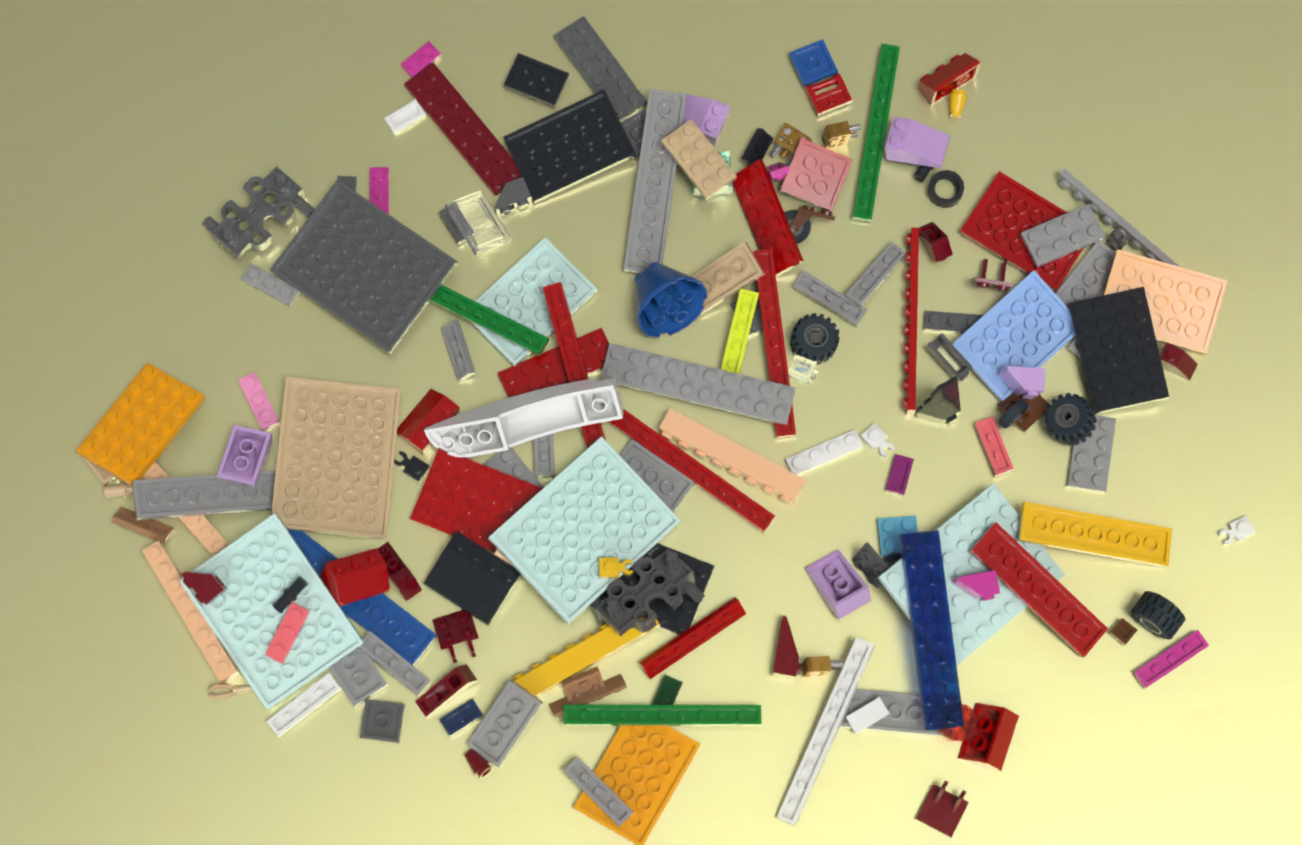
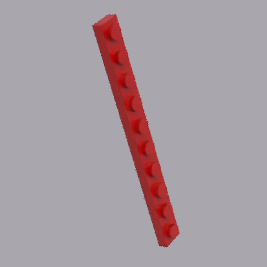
M912 227L910 234L906 236V245H909V252H906V263H909V270H906L905 280L909 281V288L905 289V299H908V306H905V317H908V324H905L904 335H908V342L904 343V354H907V361H904V372H907V379L903 381V390H907L906 397H903V409H906V415H914L916 411L919 228Z
M773 250L753 251L754 256L765 273L757 279L769 379L771 382L790 386ZM793 405L791 406L787 426L775 423L777 438L796 436Z
M558 282L545 286L543 290L569 383L587 380L589 377L563 284ZM602 423L581 426L587 448L594 444L601 436L606 441Z
M623 409V419L608 421L613 427L694 481L695 485L763 533L775 519V515L625 409Z

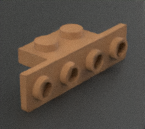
M595 667L562 681L561 683L567 697L550 703L549 707L554 717L564 715V705H586L626 688L627 685L621 674L603 681L598 667Z

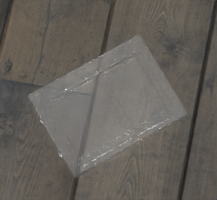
M483 191L445 204V208L475 255L512 241L510 234Z

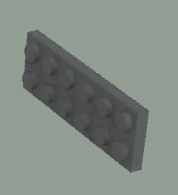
M584 16L553 35L554 40L595 94L605 89L620 122L647 105L646 99Z

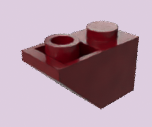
M188 571L181 574L184 578V584L189 589L193 588L197 593L195 597L202 604H211L228 589L220 578L213 573Z

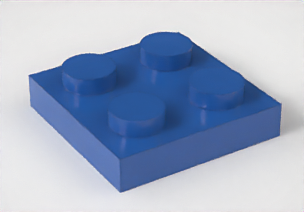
M823 39L789 52V57L803 87L838 73Z

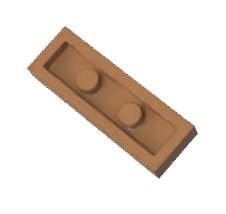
M122 506L112 518V523L155 541L159 540L163 544L171 537L174 530L173 527L153 519L136 520L135 512Z

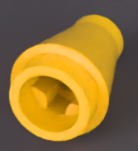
M953 89L951 94H949L951 117L961 118L968 98L966 91Z

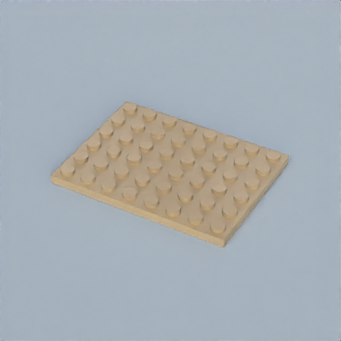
M286 377L271 516L276 513L287 530L386 540L401 389Z

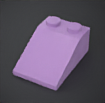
M687 94L682 125L692 119L713 146H716L730 115V106L714 99Z
M894 117L885 146L886 158L891 161L942 168L950 135L913 119Z
M234 425L217 477L255 486L273 445L272 434Z
M839 549L805 568L826 604L838 620L872 601L869 587Z

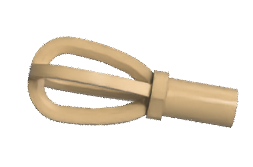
M213 684L208 688V695L214 700L224 699L241 693H251L250 685L231 686L228 684ZM214 689L231 690L230 692L223 694H212V690Z

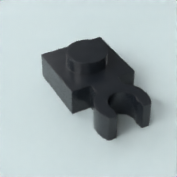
M400 451L399 455L404 460L402 462L394 460V464L397 467H405L403 473L420 483L430 465L414 455L410 460L406 453Z

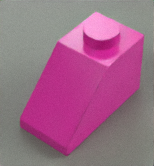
M995 570L953 579L955 585L975 599L982 598L983 601L995 599L994 595L1000 594Z

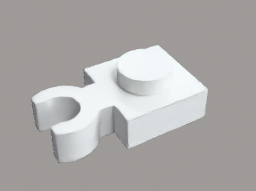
M876 423L860 436L872 450L878 447L879 453L883 458L887 457L884 448L894 451V446L891 443L885 442L888 436Z
M1244 516L1228 525L1230 530L1224 529L1219 532L1218 536L1227 535L1228 540L1224 541L1223 544L1228 545L1234 537L1239 542L1253 535L1255 530L1247 516Z

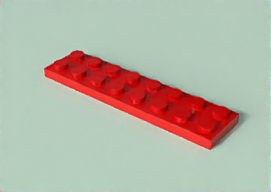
M997 522L993 523L971 548L970 552L990 571L995 570L997 578L1081 658H1084L1108 630L1094 614Z

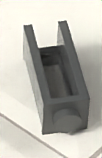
M943 333L939 334L932 343L927 344L925 350L936 359L951 378L956 376L958 380L963 381L970 375L969 371L972 366Z

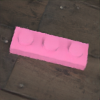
M256 372L239 379L240 386L261 430L265 431L280 424Z

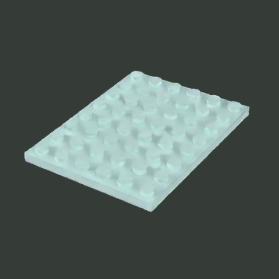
M601 436L489 536L488 539L567 624H570L607 590L608 585L612 581L618 579H599V558L619 557V563L627 559L632 560V564L625 565V569L629 570L634 563L641 559L676 527L681 520Z
M995 483L988 486L877 577L949 671L954 669L1027 607L998 578L1000 594L994 595L995 599L983 601L982 598L975 599L953 583V579L957 577L990 571L970 550L993 523L997 522L1057 580H1060L1065 575L1042 545L1018 541L1021 517Z
M276 513L192 571L216 574L228 588L211 604L200 603L195 597L197 593L193 588L189 589L184 584V578L179 580L267 710L365 643ZM300 576L308 583V586L299 593L295 603L310 610V613L286 660L281 664L266 656L265 653L291 603L283 613H279L272 605L282 596L283 590L289 588Z

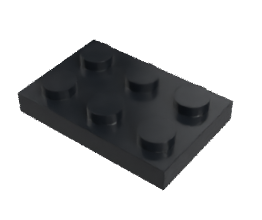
M518 53L503 86L508 90L555 108L570 74Z

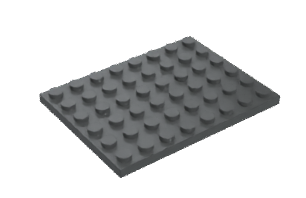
M336 180L270 268V271L391 354L458 262L348 186Z

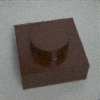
M1122 618L1109 634L1125 646L1137 632V629Z

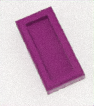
M895 454L886 492L904 496L914 459Z

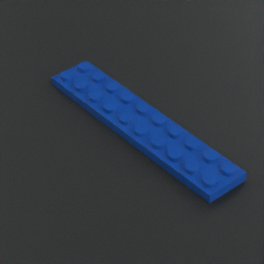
M288 530L322 579L321 575L326 563L338 558L303 531ZM385 594L340 606L350 619L367 632L370 630L413 666L437 637L433 631Z

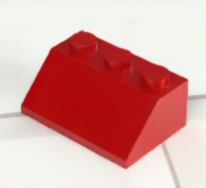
M967 53L961 56L958 54L947 65L942 64L937 67L931 75H924L920 79L918 89L928 103L933 105L950 94L953 89H958L975 78L980 62Z
M430 389L397 428V435L425 456L433 444L427 438L424 428L459 415L461 413L460 407L445 395Z
M377 548L327 562L321 575L338 606L390 591L387 565Z
M975 703L958 759L986 769L1002 771L1019 715L1004 707Z

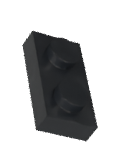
M757 128L741 160L748 166L757 160H762L773 138L763 128Z

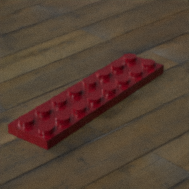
M434 62L404 83V87L417 100L422 109L495 197L502 192L505 183L522 177L512 156Z

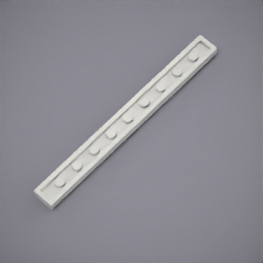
M856 637L776 818L791 825H797L875 648L873 643Z

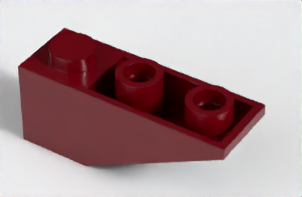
M389 542L380 546L378 550L386 562L388 577L403 598L407 601L421 592L422 589L417 580Z

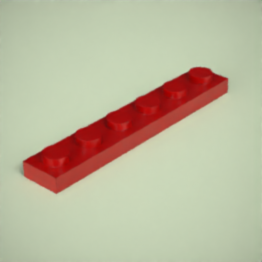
M735 597L639 663L647 677L652 679L746 615V612L740 601Z

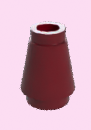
M471 749L465 754L464 757L475 776L484 778L491 772V763L478 752Z

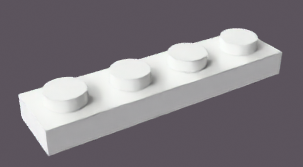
M854 429L785 459V462L790 472L799 476L862 449L863 445Z
M328 673L266 722L279 738L339 692L341 687Z

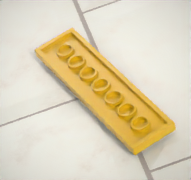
M1023 502L1018 541L1168 567L1172 528Z

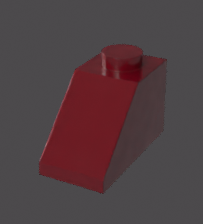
M933 221L919 227V237L928 255L935 262L944 261L947 257L953 255L948 236Z
M1167 342L1160 353L1163 369L1188 381L1191 380L1198 364L1184 350Z

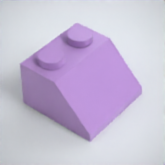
M1007 366L998 372V376L1016 396H1022V399H1034V397H1038L1039 394L1045 391V368Z

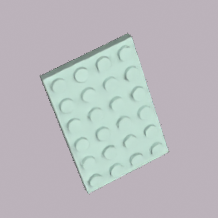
M545 237L475 302L549 337L555 330L543 287L562 282L571 315L587 302L598 289ZM472 323L513 366L519 364L531 353Z

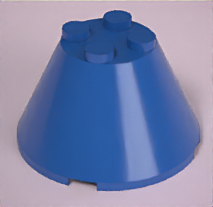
M654 262L634 279L636 283L638 325L648 336L660 337L661 334L668 333L673 335L694 322L704 309L703 303L707 299V290L703 283L694 277Z

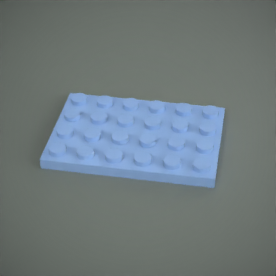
M1032 271L954 341L952 345L972 366L971 369L1000 401H1004L1013 391L998 376L1000 370L1007 366L1040 368L1075 336L1069 308L1035 271Z

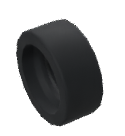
M942 170L935 173L928 186L930 200L936 206L942 208L956 205L961 200L964 192L962 178L956 172L950 170ZM942 179L954 182L957 186L955 196L950 199L938 196L935 192L936 183Z

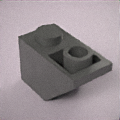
M523 177L505 183L495 205L497 216L508 215L512 210L526 208L532 203L531 194Z

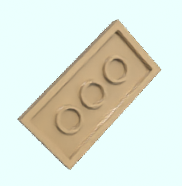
M692 119L661 140L662 145L706 200L737 179L736 174Z
M744 241L691 276L701 281L707 290V299L703 303L702 315L740 291V288L743 289L765 274L747 242Z

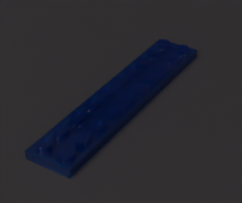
M939 530L900 534L924 730L964 727Z

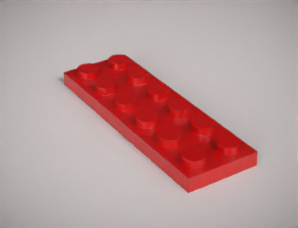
M757 160L736 173L737 179L733 181V185L759 249L773 250L776 277L804 260L763 160Z
M600 328L578 338L588 376L602 370L604 367L609 342L603 329ZM559 346L542 353L541 356L537 355L497 373L508 398L569 383Z

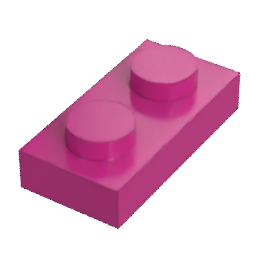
M428 41L402 62L401 67L412 78L431 63L437 61L441 57V53Z
M781 162L766 167L771 179L781 180L786 177L785 174L790 173L788 165Z

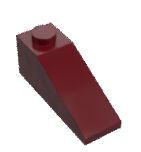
M782 616L772 676L795 680L796 675L801 673L802 664L799 663V655L787 616Z
M467 664L456 667L415 702L425 717H428L468 689L477 681V678Z

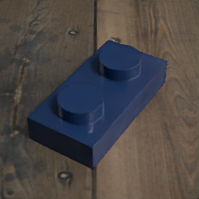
M472 698L439 720L451 737L483 717V714Z

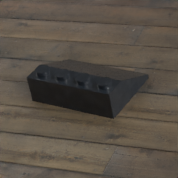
M457 531L443 550L426 578L424 585L489 626L520 582L521 573Z

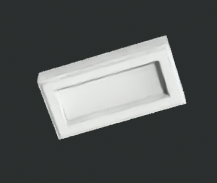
M415 99L385 117L384 120L393 134L396 135L425 117L426 113Z
M880 697L845 718L854 733L858 734L890 713Z

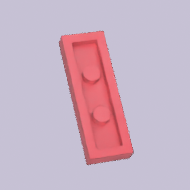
M993 416L975 422V428L994 476L997 477L1013 471V465Z
M295 602L291 603L265 653L266 656L281 664L284 663L310 610Z

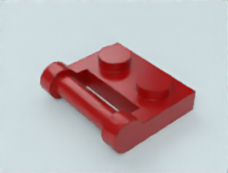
M840 73L834 74V77L814 85L809 84L805 86V91L818 116L852 103V98ZM834 84L838 85V87L823 92L821 94H815L816 91H819L821 89L827 88Z

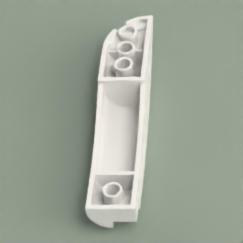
M597 378L543 388L496 401L424 428V432L437 449L440 448L446 451L448 455L473 457L506 451L516 445L556 432L623 419V404L615 378L597 381Z

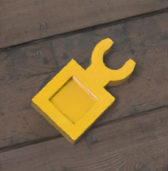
M619 557L599 558V579L619 578L620 573L626 576L631 575L633 570H626L625 565L632 564V560L627 559L619 563Z

